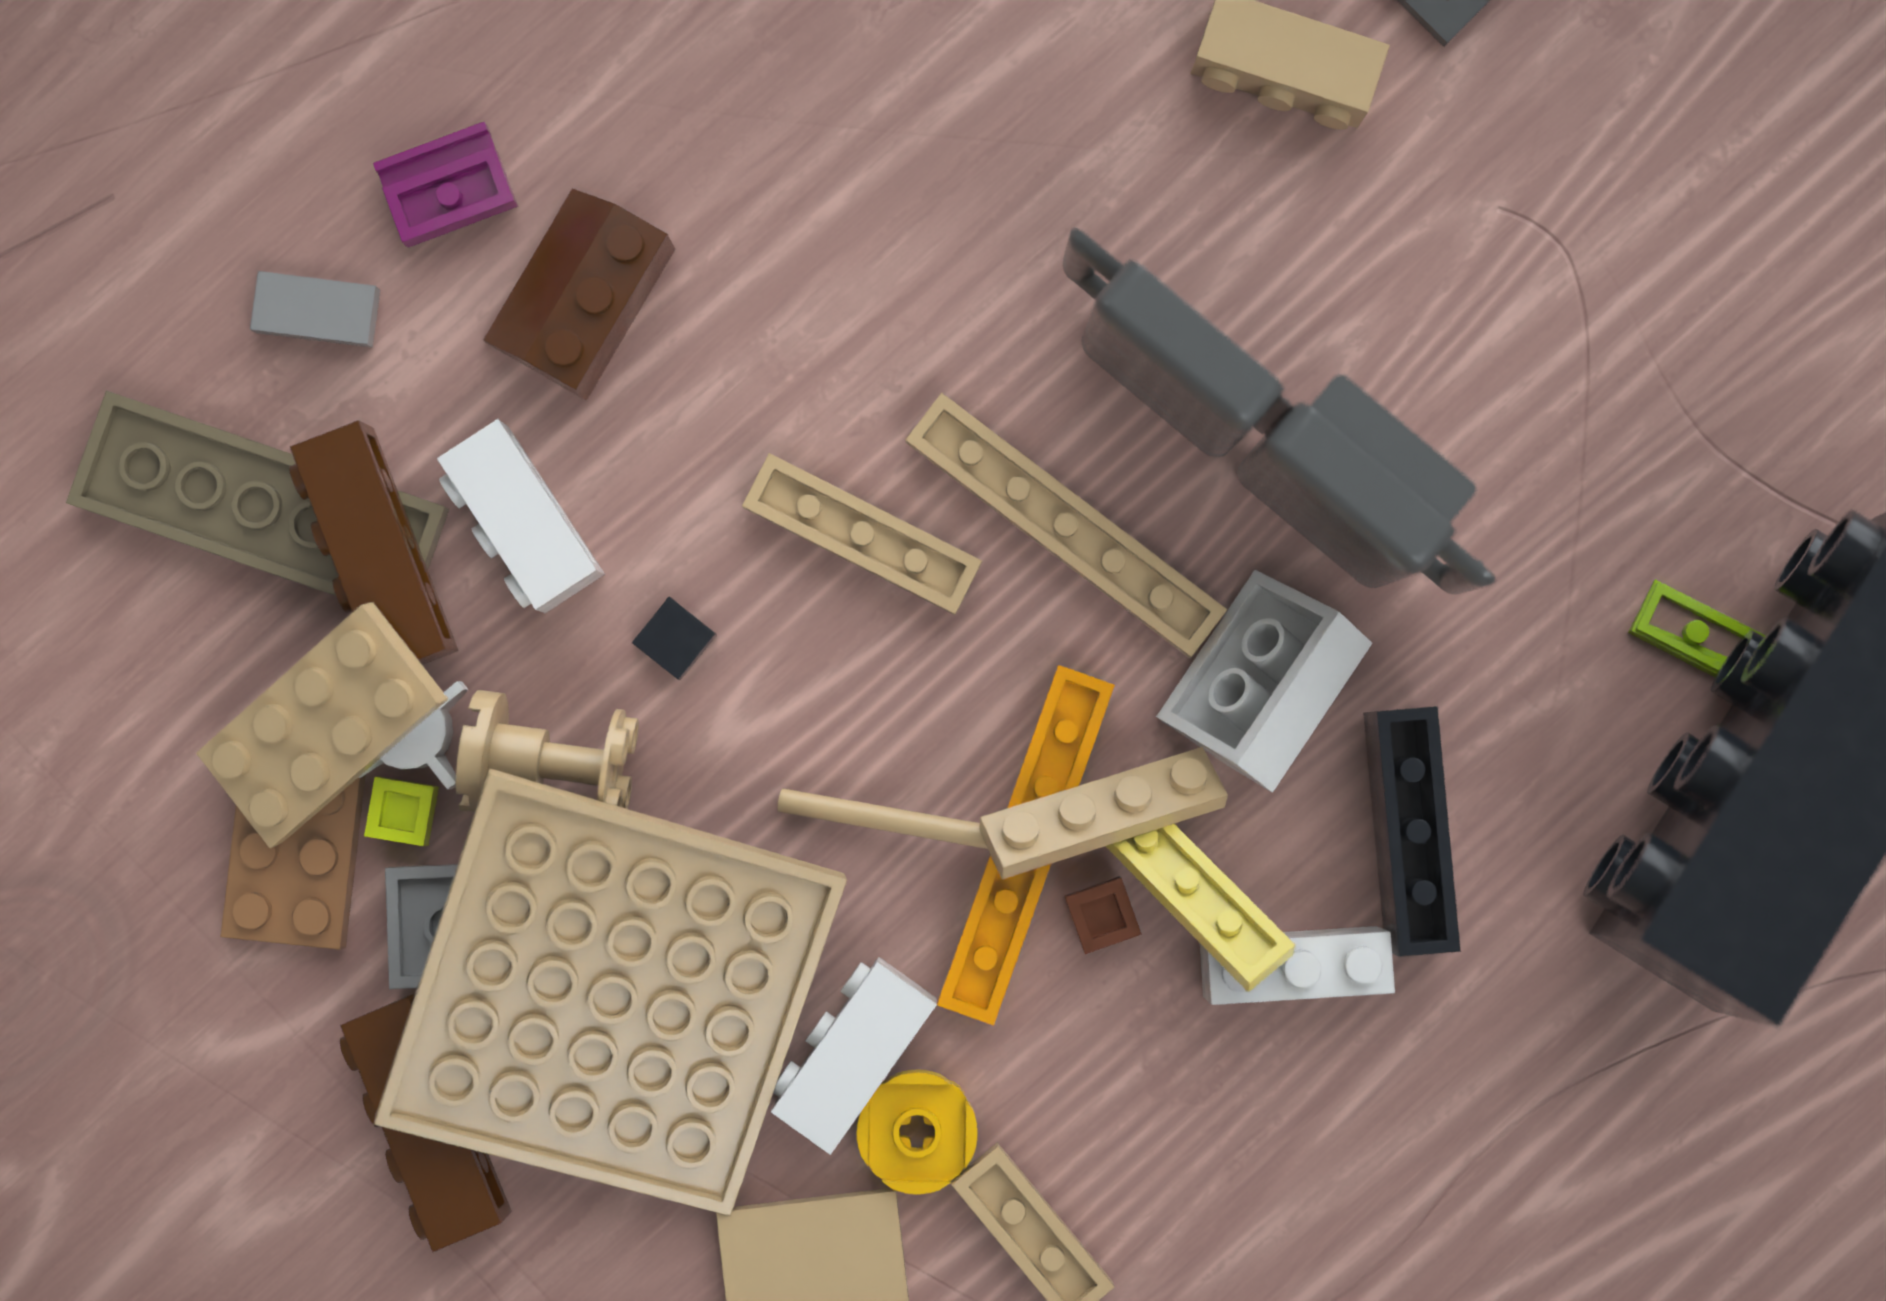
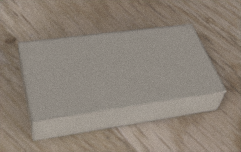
M258 271L250 330L259 334L373 348L380 289L374 285Z

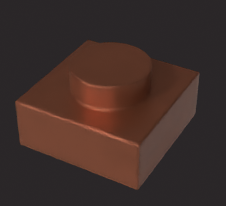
M1119 876L1064 896L1084 954L1142 935L1122 877Z

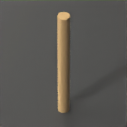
M784 788L781 790L778 799V812L988 849L979 830L980 823Z

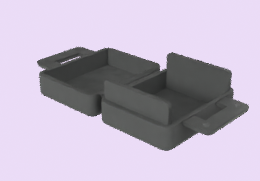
M1072 228L1062 266L1066 276L1095 299L1081 340L1083 350L1088 357L1206 455L1211 457L1225 456L1253 427L1261 434H1265L1240 463L1237 471L1240 482L1247 490L1356 581L1369 588H1379L1422 572L1443 591L1453 595L1483 588L1496 581L1495 576L1484 567L1482 561L1476 560L1451 539L1456 531L1450 523L1476 492L1474 482L1345 375H1337L1310 406L1302 402L1292 406L1289 400L1281 397L1284 387L1273 374L1147 269L1133 260H1128L1122 265L1084 232L1077 228ZM1095 271H1097V272H1098L1100 275H1102L1106 280H1108L1109 283L1107 284V283H1106L1104 280H1102L1098 275H1096V274H1095ZM1436 556L1440 557L1446 564L1440 562Z

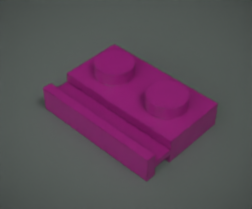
M484 121L373 163L382 183V190L399 236L407 248L518 207L500 156L492 140L491 132Z

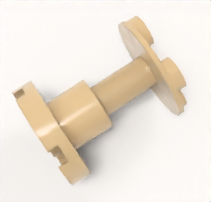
M477 690L468 709L480 713L476 726L463 725L457 757L456 794H463L462 800L458 804L460 810L476 811L489 769L543 784L545 778L598 786V801L628 809L632 777L623 776L622 774L627 753L633 754L636 748L639 720L637 718L626 717L625 710L616 709L608 729L604 750L551 743L549 731L546 729L509 725V707L505 693Z

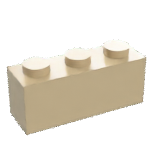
M1215 0L1190 74L1202 77L1201 82L1216 91L1232 93L1235 92V89L1257 95V100L1262 105L1271 109L1290 111L1294 107L1315 114L1314 120L1329 128L1344 130L1348 128V125L1358 128L1369 111L1390 45L1255 0Z

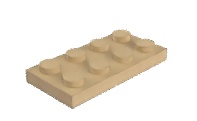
M371 602L359 606L196 754L268 847L273 848L286 841L443 705L448 698L376 605Z

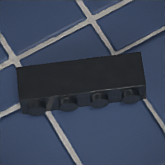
M1438 706L1363 712L1383 929L1391 932L1392 954L1404 957L1461 952Z

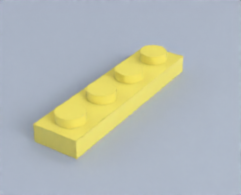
M1175 824L1106 846L1248 993L1294 955L1295 944Z

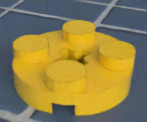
M914 1069L895 1073L882 1081L859 1114L857 1144L860 1155L867 1167L869 1165L872 1172L881 1178L884 1184L898 1192L918 1195L941 1190L950 1184L952 1179L960 1175L964 1167H967L973 1158L977 1145L976 1116L964 1091L954 1081H950L943 1075L933 1071ZM911 1116H923L924 1123L935 1128L934 1136L924 1138L923 1147H912L910 1137L900 1135V1126L910 1124Z

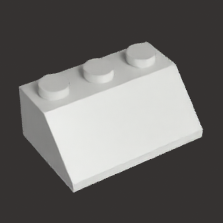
M1254 570L1156 717L1199 747H1203L1205 751L1230 768L1273 793L1372 645V642L1339 611Z

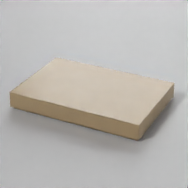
M885 1188L733 1207L731 1216L716 1213L726 1301H909L896 1190Z

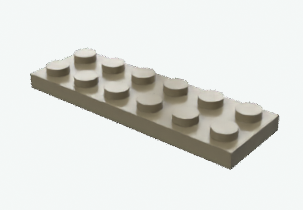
M106 390L66 500L67 504L335 595L332 580L339 576L331 555L324 556L313 537L311 523L317 521L310 499L303 500L293 484L289 467L296 464L292 454ZM398 491L427 569H429L450 509Z

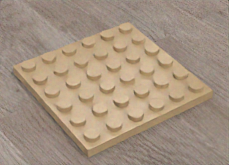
M489 769L377 1109L374 1125L731 1216L846 885L847 878L845 874Z

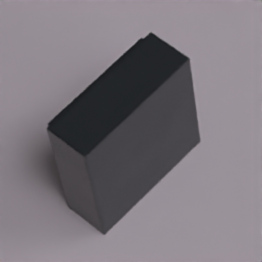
M669 596L633 640L632 644L677 680H681L717 634Z

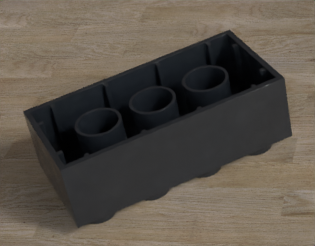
M1851 510L1836 524L1829 535L1814 529L1803 539L1783 567L1774 586L1775 591L1796 603L1788 617L1780 619L1765 637L1752 630L1749 631L1726 658L1712 683L1711 692L1732 704L1720 725L1713 726L1701 740L1688 732L1682 735L1669 750L1653 775L1647 793L1668 806L1652 833H1646L1637 843L1625 835L1619 836L1602 856L1585 886L1583 895L1604 908L1589 934L1713 1012L1780 1027L1886 856V512L1868 519L1855 510Z

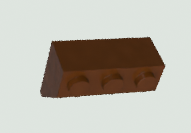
M572 188L483 341L587 401L674 253L675 247L667 233L622 207Z

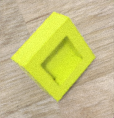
M374 777L364 837L428 846L439 786L386 777Z

